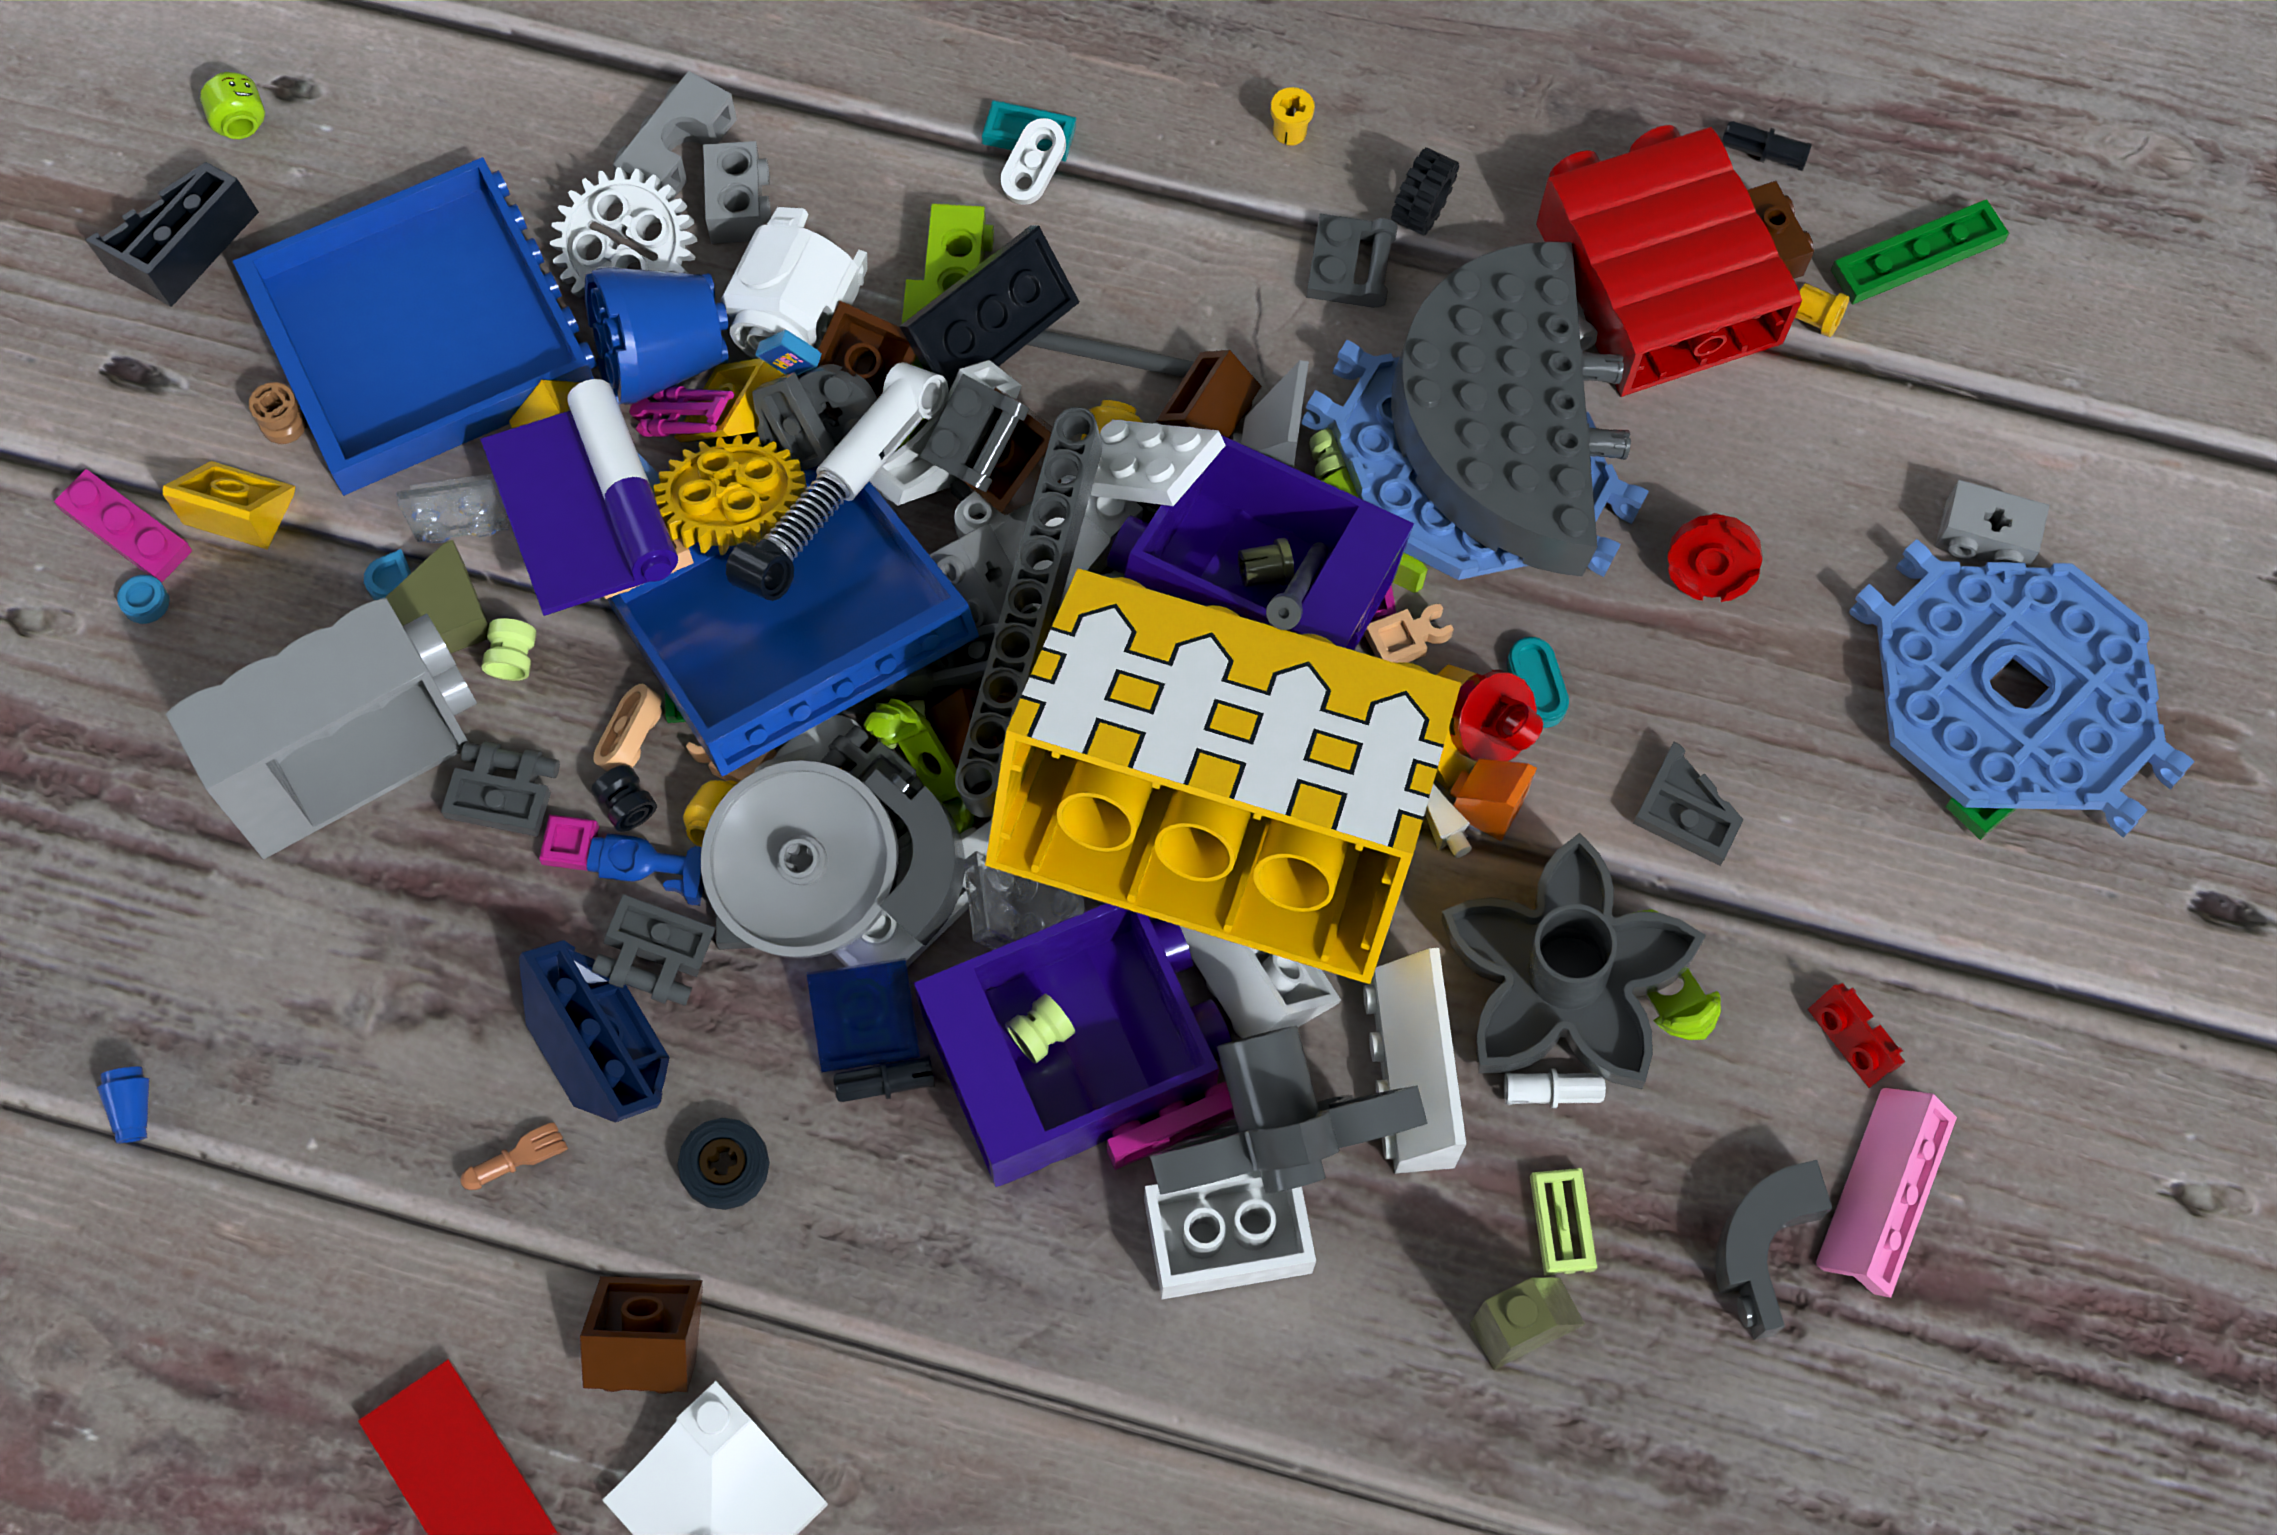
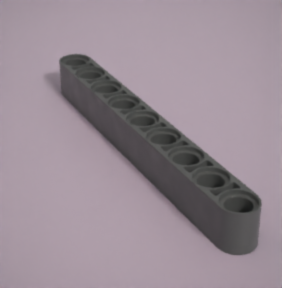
M1072 407L1064 410L1058 415L1054 423L957 767L955 785L966 809L978 817L993 815L1005 739L1002 744L993 749L984 748L983 745L985 741L993 736L1005 738L1008 725L1058 614L1100 461L1102 441L1097 422L1089 410L1081 407ZM1077 434L1087 435L1084 439L1079 441L1069 440ZM1070 475L1076 477L1069 483H1058L1062 477ZM1053 518L1064 519V521L1057 526L1045 525L1049 520ZM1043 560L1053 562L1046 569H1033L1038 562ZM1035 603L1041 605L1036 612L1031 614L1021 613V610L1026 605ZM1016 648H1029L1028 652L1020 658L1008 657L1010 652ZM1013 691L1017 693L1010 702H995L997 697L1004 692ZM981 781L992 782L987 792L980 795L970 793L976 783Z

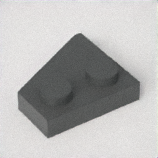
M795 372L766 382L752 392L755 412L759 418L757 429L761 445L766 446L774 441L777 443L778 452L789 449L791 459H798L800 461L801 471L820 466L834 450L835 445Z
M1673 742L1633 824L1721 866L1744 819L1729 802L1724 801L1718 795L1717 787L1704 773L1700 776L1684 757L1685 749L1680 744Z

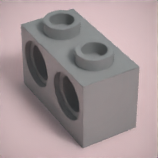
M756 141L703 144L705 220L711 244L748 242L752 239L756 229L762 226L763 223H768L771 219L769 196H762V185H770L768 159H760Z

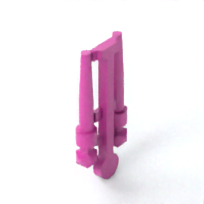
M672 386L654 394L653 397L657 402H651L646 398L632 404L629 413L633 418L640 421L636 430L643 437H667L669 434L716 432V423L728 400L734 398V393L732 391L686 389L684 386ZM688 401H713V402H688ZM649 415H653V420L646 418ZM663 415H670L668 420L660 419ZM680 415H705L708 417L707 422L709 424L677 421Z

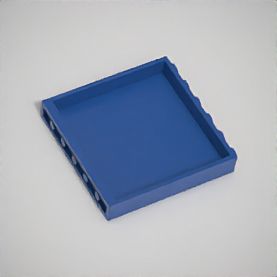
M483 157L233 260L327 466L343 496L510 424L509 420L541 380L583 382L594 379L591 369L598 366L587 341L578 344L574 336L575 333L580 331L569 306L561 309L556 299L562 297V294L551 272L543 275L539 265L544 263V259L535 239L525 240L521 231L527 229V226L517 204L507 205L504 197L510 195L507 185L499 170L491 173Z
M819 466L804 471L807 487L811 486L812 481L816 480V470ZM870 481L853 500H844L843 504L838 505V510H833V516H828V522H823V528H818V534H813V539L808 540V545L803 546V551L797 552L798 556L793 558L794 577L791 586L780 599L775 601L764 599L738 588L728 581L726 564L729 555L736 546H729L724 555H720L718 546H712L704 554L701 553L699 542L689 547L693 564L676 570L663 580L650 581L628 592L608 598L615 615L722 777L979 637L967 601Z

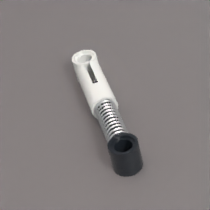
M905 362L897 363L892 367L886 376L882 395L816 470V480L812 481L811 486L806 488V492L801 494V498L796 500V504L791 505V510L786 511L785 516L781 517L780 521L775 524L774 528H771L770 533L766 534L764 538L758 539L756 543L752 541L741 542L733 549L726 564L728 581L738 588L771 601L780 599L786 594L794 577L793 558L798 556L797 552H802L803 546L808 545V540L813 539V534H818V528H823V522H828V516H833V510H838V505L843 504L844 500L851 501L858 495L923 418L930 420L941 413L945 407L949 390L944 376Z

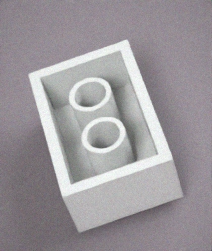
M1259 1170L1160 1195L1158 1184L1145 1186L1144 1203L1161 1299L1312 1274L1316 1264V1257L1302 1186L1275 1193H1265Z

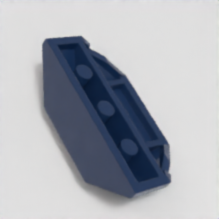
M565 940L522 952L519 956L525 1023L573 1107L615 1123L657 1108L661 1103L662 1089L670 1057L626 984L622 989L609 984V978L593 973L592 968L595 960L576 952L575 947Z

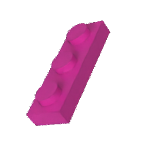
M87 469L54 501L63 513L144 573L157 578L161 583L192 552L187 542Z
M1226 1082L1209 1088L1204 1093L1205 1098L1187 1105L1186 1101H1178L1166 1106L1158 1112L1159 1118L1141 1125L1139 1120H1135L1116 1128L1112 1132L1114 1137L1107 1140V1153L1114 1169H1119L1182 1142L1185 1136L1205 1132L1235 1119Z

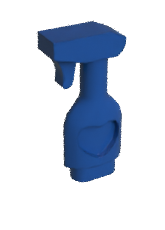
M608 833L605 838L595 836L592 838L587 859V871L599 873V878L632 882L642 880L654 872L683 875V880H666L663 883L664 889L681 894L690 905L700 906L704 889L701 873L702 847H691L687 851V855L682 856L659 853L649 841L640 837Z

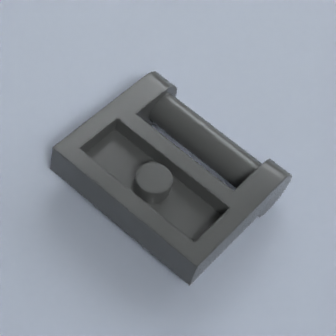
M1320 213L1306 298L1373 308L1384 306L1388 294V289L1384 285L1391 243L1396 240L1397 224L1387 218L1368 221ZM1360 241L1373 242L1367 283L1363 285L1353 284Z
M963 374L920 457L976 488L987 492L993 481L989 477L1019 419L1024 421L1030 408ZM1002 410V413L994 429L992 430L982 452L980 453L973 469H971L970 467L980 447L982 446L992 424L994 423L999 411Z

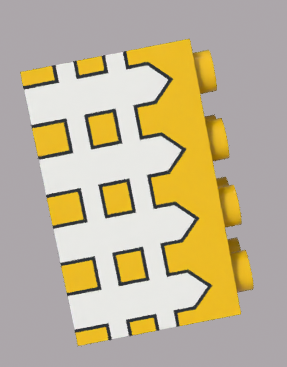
M1077 568L1006 730L985 866L1370 984L1414 854L1461 682L1431 674L1423 667L1413 663H1394L1340 647L1319 635L1297 634L1287 630H1280L1267 624L1240 617L1234 611L1222 606H1203L1146 589L1140 583L1128 578H1109Z

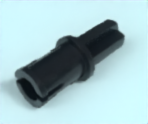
M1734 121L1727 124L1722 138V143L1725 147L1760 157L1759 162L1764 163L1765 159L1797 168L1800 171L1804 169L1812 143H1805L1775 134L1774 128L1767 132Z
M929 1055L923 1058L885 1064V1060H879V1066L839 1072L833 1078L835 1095L839 1102L885 1095L886 1099H891L892 1093L935 1087L932 1072L912 1075L914 1073L932 1071Z

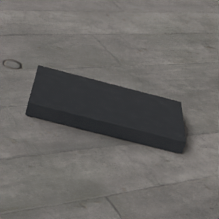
M1030 225L899 327L923 369L944 376L948 383L949 392L959 369L988 360L999 367L1079 304L1080 301L1040 226Z

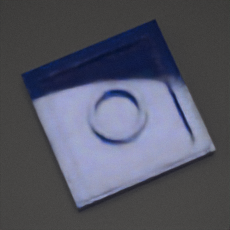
M906 958L807 972L821 1073L880 1064L879 1060H885V1063L920 1058Z

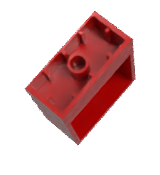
M1659 126L1641 135L1631 145L1628 153L1600 161L1594 151H1580L1565 157L1550 171L1536 225L1545 242H1572L1576 296L1584 311L1585 319L1598 332L1595 346L1599 354H1622L1623 356L1622 363H1624L1622 379L1619 384H1615L1620 397L1784 343L1801 305L1802 298L1789 269L1779 257L1767 227L1756 213L1744 183L1733 169L1722 141L1712 127L1681 136L1675 126Z

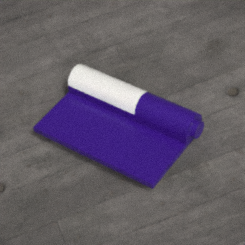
M600 379L583 381L571 389L567 397L570 411L480 438L543 616L650 581L663 580L671 574L678 564V555L613 389L608 382Z

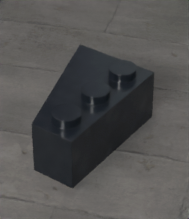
M204 162L158 192L161 199L137 214L133 208L122 215L125 222L103 237L96 232L85 239L109 273L170 307L181 298L259 213L236 177L207 162Z

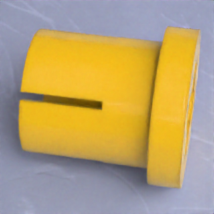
M1296 87L1284 88L1278 91L1272 98L1270 111L1274 120L1273 135L1282 144L1285 143L1286 132H1288L1286 145H1297L1307 135L1308 123L1313 118L1315 106L1313 98L1305 90Z
M1805 283L1799 291L1802 302L1795 318L1820 328L1821 334L1830 338L1843 318L1849 302V296L1843 293H1839L1836 296Z

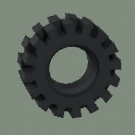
M1425 147L1420 152L1419 157L1417 156L1414 160L1413 167L1408 170L1405 182L1401 184V191L1396 196L1394 202L1396 204L1392 208L1391 220L1423 236L1426 235L1433 227L1434 221H1437L1440 211L1445 207L1446 199L1452 192V185L1456 181L1459 170V162Z

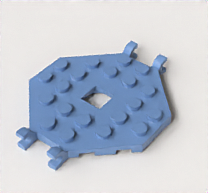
M1346 340L1338 353L1337 358H1339V361L1335 365L1332 374L1346 380H1354L1359 377V382L1343 407L1334 403L1323 393L1315 390L1307 403L1306 408L1308 410L1301 424L1314 430H1324L1326 428L1332 430L1358 497L1414 523L1404 553L1457 580L1528 566L1522 563L1524 558L1499 547L1495 552L1468 536L1430 501L1417 484V473L1409 462L1408 457H1403L1393 427L1391 411L1392 384L1400 357L1393 358L1391 353L1372 356L1364 352L1355 343ZM1586 412L1589 428H1596L1589 412ZM1590 456L1595 522L1598 520L1606 503H1609L1618 517L1632 524L1649 491L1637 485L1627 484L1619 480L1613 465H1607L1604 457ZM1597 535L1598 547L1588 568L1604 577L1621 544Z
M1916 539L1904 550L1902 555L1905 557L1897 564L1896 569L1908 578L1921 579V581L1894 607L1872 585L1868 584L1856 596L1855 600L1857 603L1849 611V614L1861 623H1873L1877 626L1890 746L1965 808L2102 810L2106 814V820L2109 825L2124 838L2136 826L2138 820L2148 809L2136 800L2127 797L2120 790L2147 762L2153 765V772L2157 779L2167 788L2171 789L2195 762L2188 755L2173 748L2166 742L2164 726L2159 724L2156 706L2159 694L2154 664L2149 662L2147 642L2150 638L2147 622L2071 563H2053L2051 568L2026 567L2025 563L1987 562L1985 567L1960 566V562L1940 561L1931 554L1930 550L1923 543ZM2012 659L2016 660L2049 687L2028 709L2015 707L1995 691L1990 683V680Z

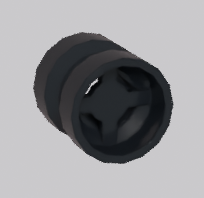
M627 764L607 771L591 787V793L598 804L608 808V818L618 832L629 831L640 826L657 809L655 800L648 791L641 790L638 775L632 766Z

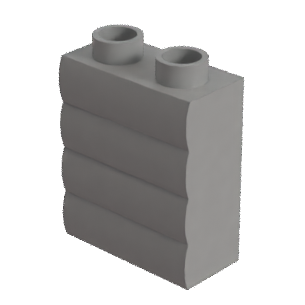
M383 598L355 608L340 618L332 627L322 628L300 637L285 647L277 656L267 657L243 667L231 675L222 685L209 687L186 697L166 713V716L207 792L260 856L266 859L461 753L464 743L468 742L454 716L476 705L477 702L429 615L426 613L402 626L387 598Z

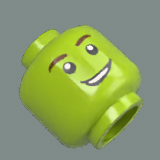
M222 72L208 80L201 89L200 100L211 129L219 135L231 139H244L254 134L264 121L265 109L254 81L248 76L236 72Z

